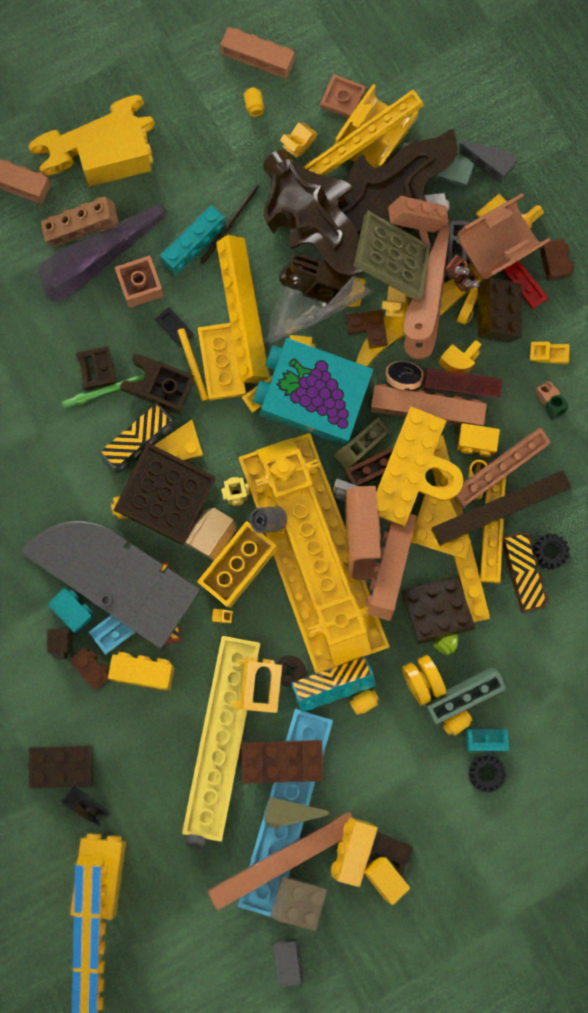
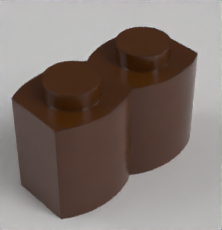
M564 239L549 241L539 248L547 281L570 277L574 271V265L569 260V245L565 243Z

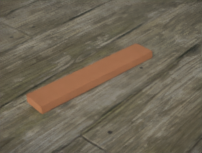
M536 429L463 482L460 492L455 496L460 506L465 507L551 444L543 429Z

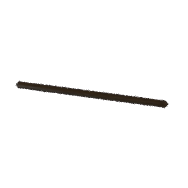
M258 185L253 187L202 258L201 264H204L217 247L216 242L227 233L259 188Z

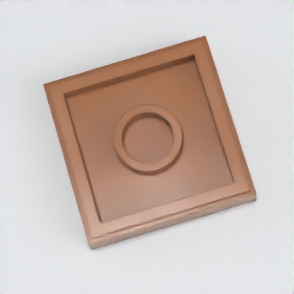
M333 74L320 102V107L350 118L361 102L366 86Z

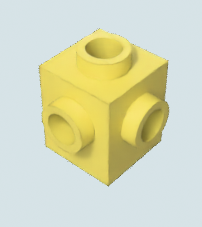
M239 477L229 478L228 481H224L225 488H222L223 499L228 500V505L239 506L244 504V501H247V495H250L248 483L244 484L243 478ZM234 491H238L240 493L232 495Z

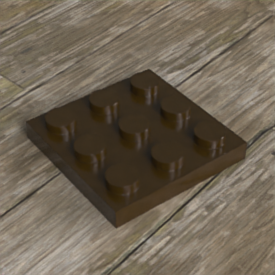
M457 576L401 590L418 644L475 629V623Z

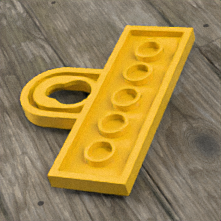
M410 407L376 491L377 511H379L380 518L405 527L418 492L443 501L454 498L460 492L463 486V475L460 469L451 462L433 456L446 420ZM430 469H438L443 476L448 478V485L445 487L430 485L425 478L426 472Z

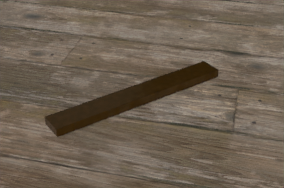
M562 470L432 527L431 531L439 546H442L564 492L572 486Z

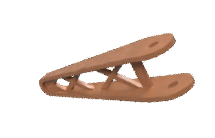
M446 224L439 230L428 259L423 297L419 301L412 298L404 320L403 331L406 335L404 349L406 354L414 359L427 358L434 350L446 272L444 268L447 265L450 224ZM421 343L423 346L418 348L416 344Z

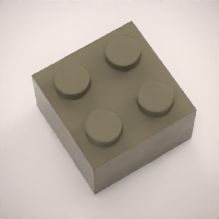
M282 876L270 916L279 922L316 931L327 890L318 885Z

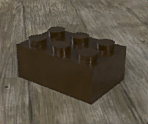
M491 277L479 283L477 288L478 338L511 343L521 338V284Z
M93 746L29 748V789L93 786Z

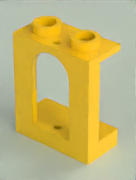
M246 657V661H238V664H244L241 700H234L233 708L277 713L282 665L275 664V660L263 659V663H260L258 658ZM262 666L267 667L271 673L268 704L253 702L256 671Z

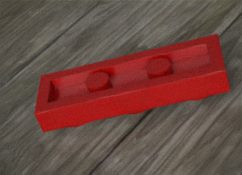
M520 261L502 270L510 282L521 284V297L532 310L548 299L547 295Z

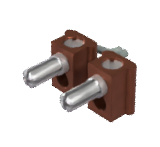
M456 255L444 270L450 278L455 279L454 283L461 292H467L470 287L478 288L479 283L476 281L478 277L473 270L466 268L468 264L465 259Z

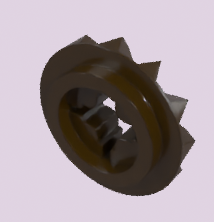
M292 655L284 656L276 663L277 665H282L281 685L292 687L291 683L304 679L306 673L305 665L298 657ZM285 664L290 668L298 667L293 672L295 679L290 675L282 676L287 671Z

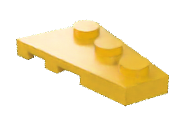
M192 420L154 445L183 461L203 456Z

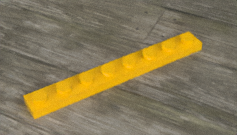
M414 89L303 168L319 175H327L424 106L423 102Z

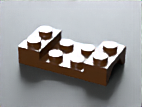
M322 740L241 743L242 784L323 781Z

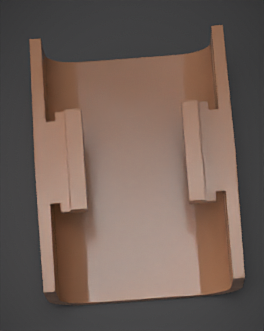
M523 193L491 210L458 232V239L477 273L483 279L492 277L551 241L548 238L543 242H539L525 222L517 207V202L524 196Z
M376 486L353 487L346 491L345 498L349 577L356 580L376 579L377 574H374L376 559L381 558L379 511H377Z

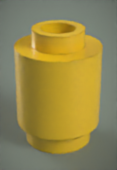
M255 87L247 89L243 94L247 112L252 117L262 115L265 107L261 91Z
M368 689L352 697L353 700L349 701L357 715L360 713L363 715L378 705L379 697L374 689L371 691Z
M464 710L444 720L442 727L448 735L456 736L470 726V722L473 720L469 713Z

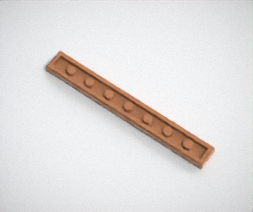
M346 812L207 890L215 909L218 911L341 841L344 836L343 829L345 823L348 822L349 817L353 818L351 813Z

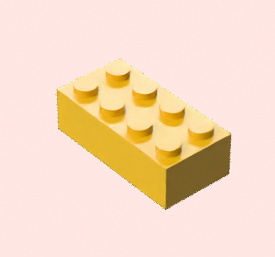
M246 521L197 582L226 607H232L280 547L263 533L255 532L251 524Z

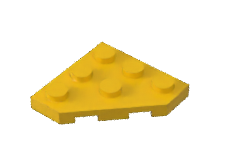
M427 495L424 496L414 526L411 543L465 560L471 540L468 534L439 546L431 528L458 515L450 499L443 501Z

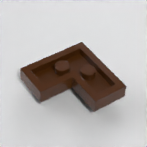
M382 309L345 315L348 335L367 332L369 349L388 346Z

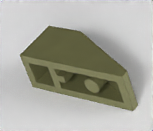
M376 418L335 453L334 456L347 469L390 431L379 418Z
M269 797L264 822H268V827L279 829L280 825L287 826L327 816L329 811Z

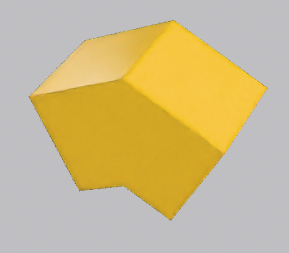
M213 609L212 622L231 623L233 611Z

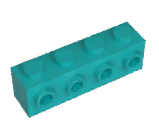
M210 205L160 255L161 264L174 276L182 271L187 263L199 254V251L204 246H207L224 229L225 217Z

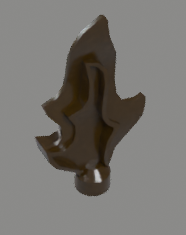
M450 129L436 138L415 141L406 145L386 165L373 168L367 162L364 155L357 159L347 181L354 189L340 199L338 208L354 224L359 236L364 215L367 211L390 223L388 207L400 196L427 201L424 196V186L426 183L447 169L455 160L458 145L454 130ZM393 224L394 226L403 230L402 226Z
M277 150L270 154L263 165L264 171L272 180V190L264 208V218L272 233L274 234L280 227H289L291 230L289 239L291 250L302 244H312L319 250L329 266L338 274L352 277L365 273L354 266L359 234L350 219L338 208V201L346 194L352 192L353 186L343 180L319 175L296 164L285 150Z

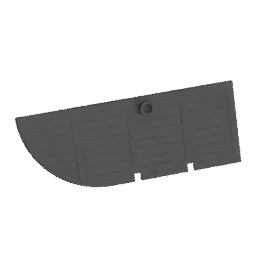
M68 521L53 525L33 537L21 550L23 555L160 649L163 648L201 591L169 568H167L164 574L161 573L160 570L164 566L133 544L127 550L124 548L128 542L109 528L93 522Z

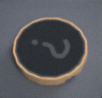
M396 361L387 367L386 380L395 388L401 390L410 388L409 390H413L421 385L423 372L416 364L407 361Z

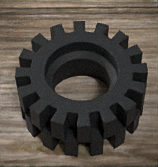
M549 533L542 536L534 544L532 553L536 555L538 565H542L541 568H547V570L557 569L568 560L570 547H567L568 542H564V537H558V534L552 535ZM546 545H554L558 549L556 558L550 559L545 555L544 548Z
M481 756L470 764L468 777L471 780V784L475 786L474 788L482 792H494L502 787L501 785L505 782L504 778L506 777L505 766L496 757ZM484 766H490L495 773L494 778L489 782L483 781L480 777V770Z

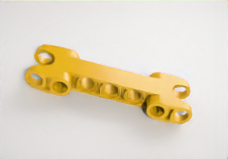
M133 95L123 98L110 106L112 113L63 135H60L58 130H52L31 141L28 148L32 154L48 153L50 155L48 160L39 167L40 172L49 176L73 166L74 161L72 158L79 155L75 137L138 121L141 128H145L146 133L150 131L155 125L152 117L139 118L133 115L144 104L140 95Z

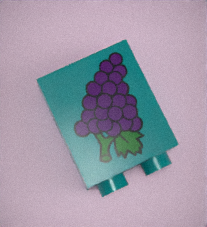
M286 338L283 348L272 345L265 367L274 370L271 382L269 384L260 381L252 401L262 405L259 416L344 446L350 439L373 369Z

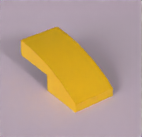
M531 342L530 361L569 364V344Z

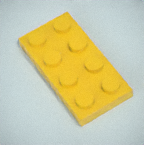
M225 323L198 327L209 401L244 396L246 394L245 384L240 380L231 324Z

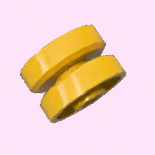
M428 655L417 660L418 668L411 662L402 666L406 683L420 706L430 702V693L435 698L446 694L443 680Z

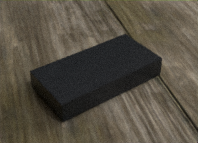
M170 307L155 318L156 322L179 347L182 346L177 332L179 329H185L188 340L194 336V333Z

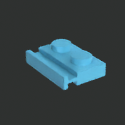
M112 615L89 631L105 655L137 633Z

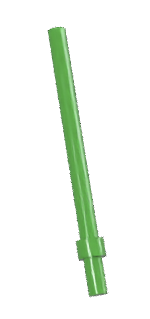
M145 373L127 380L139 382L144 378ZM123 381L85 394L83 392L76 394V397L62 401L64 409L77 404L82 405L87 403L86 401L121 390L120 385Z

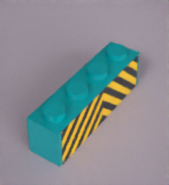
M366 657L291 683L301 712L312 710L318 706L329 704L335 700L376 686L373 672Z

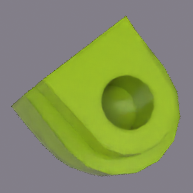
M455 634L437 639L433 646L445 656L453 654L458 646V635Z

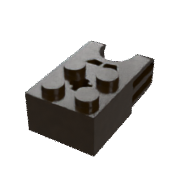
M302 254L294 255L290 260V267H285L279 274V280L282 285L301 291L302 296L335 307L350 292L353 276L349 277L338 274L329 266L327 261H320Z
M134 354L132 361L136 367L145 372V376L139 382L123 381L120 385L121 390L154 405L158 403L162 408L180 415L195 382V376L160 361L157 362L143 355ZM173 386V391H167L166 388Z

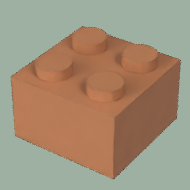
M151 256L115 267L128 308L164 297Z

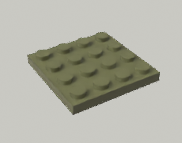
M367 211L362 223L354 266L406 294L408 297L419 301L423 297L430 246L372 212Z

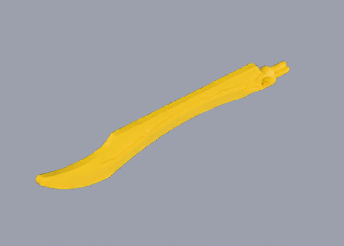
M536 205L528 213L521 215L528 227L531 228L532 223L544 211L540 205ZM470 263L467 268L468 270H473L478 277L476 281L480 283L483 278L477 273L473 264ZM454 278L445 283L440 316L471 290V287L467 292H461L454 283ZM384 317L388 346L406 337L403 331L405 317ZM367 337L360 349L356 363L368 367L374 358L388 346L369 349Z

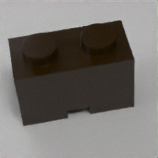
M67 628L47 629V653L56 658V660H67L68 656H73V632Z

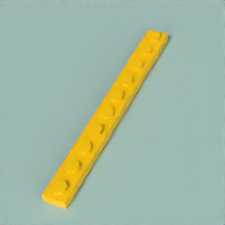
M441 435L433 456L450 462L444 436ZM431 469L435 486H447L448 478L443 476L438 469ZM456 498L450 499L457 515L463 514L462 507ZM470 544L465 560L453 557L460 585L475 623L490 619L472 545Z

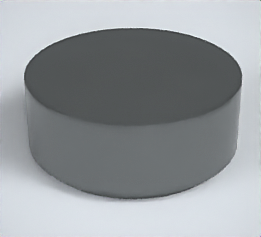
M189 834L186 836L185 844L191 848L203 849L206 844V838Z

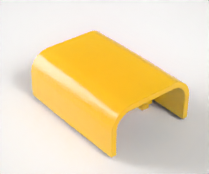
M373 84L356 107L337 135L335 144L389 107L376 98V85ZM419 110L413 113L410 118L407 117L349 158V160L355 163L361 155H364L367 162L373 168L386 165L416 121Z

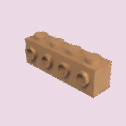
M99 197L93 202L83 203L75 209L65 210L62 214L49 216L46 220L41 221L44 240L53 247L118 224L115 204L107 197Z

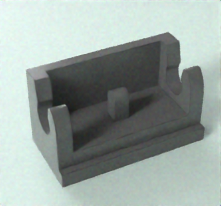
M299 938L274 943L279 987L302 984L305 979Z

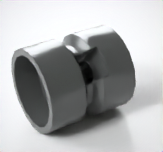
M279 506L256 508L250 516L251 527L257 533L281 531L287 523L286 512Z

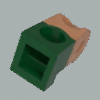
M550 381L535 389L538 399L549 412L548 415L552 421L567 412L568 403Z

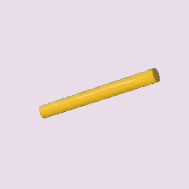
M179 329L177 332L192 375L195 376V384L201 401L208 400L185 329Z

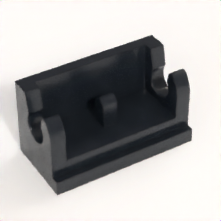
M74 786L61 802L64 806L98 826L101 825V822L98 820L99 817L103 815L108 818L111 813L101 803Z

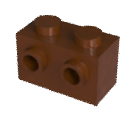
M82 648L69 662L88 684L98 692L110 681L108 679L109 669L104 663L100 665L97 662L98 656L92 649Z

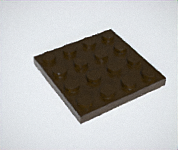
M147 442L113 511L184 545L216 477Z

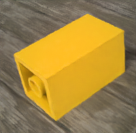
M139 121L75 137L88 187L152 171L150 165L153 164L151 148L147 141L145 128H141Z
M90 833L86 837L81 838L79 855L105 856L104 865H108L107 877L104 878V884H107L106 898L103 897V903L107 904V909L103 919L112 920L117 915L126 841H123L121 836L110 835L105 839L101 838L102 834ZM75 884L70 915L74 916Z

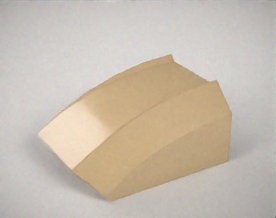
M215 508L206 509L192 526L184 544L197 550L214 562L237 531L234 519Z

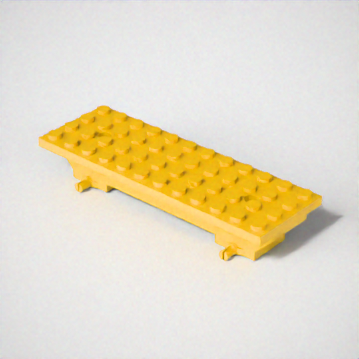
M308 433L296 438H290L238 457L256 508L279 506L286 512L287 523L285 528L281 531L267 532L265 534L280 547L273 557L315 673L318 674L390 648L379 618L367 615L369 607L365 605L370 593L365 580H356L349 577L346 528L311 434ZM280 455L297 465V468L286 483L269 472V469Z

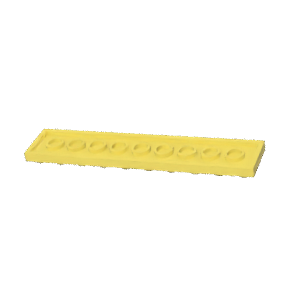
M222 636L182 834H194L206 839L222 842L247 710L233 708L234 700H241L244 664H238V661H246V657L258 658L260 643L227 636Z

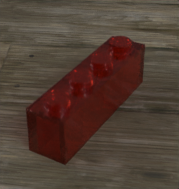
M426 367L423 386L425 388L500 398L503 379Z

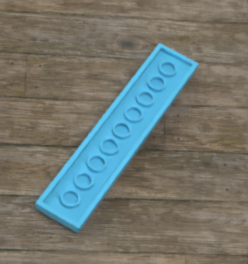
M295 709L286 741L322 740L323 757L333 720ZM315 782L273 783L269 797L309 806ZM266 807L249 867L297 841L300 838L304 821L287 826L280 825L279 829L268 827V822H264L267 811ZM290 870L240 897L237 907L270 916L281 877H288Z

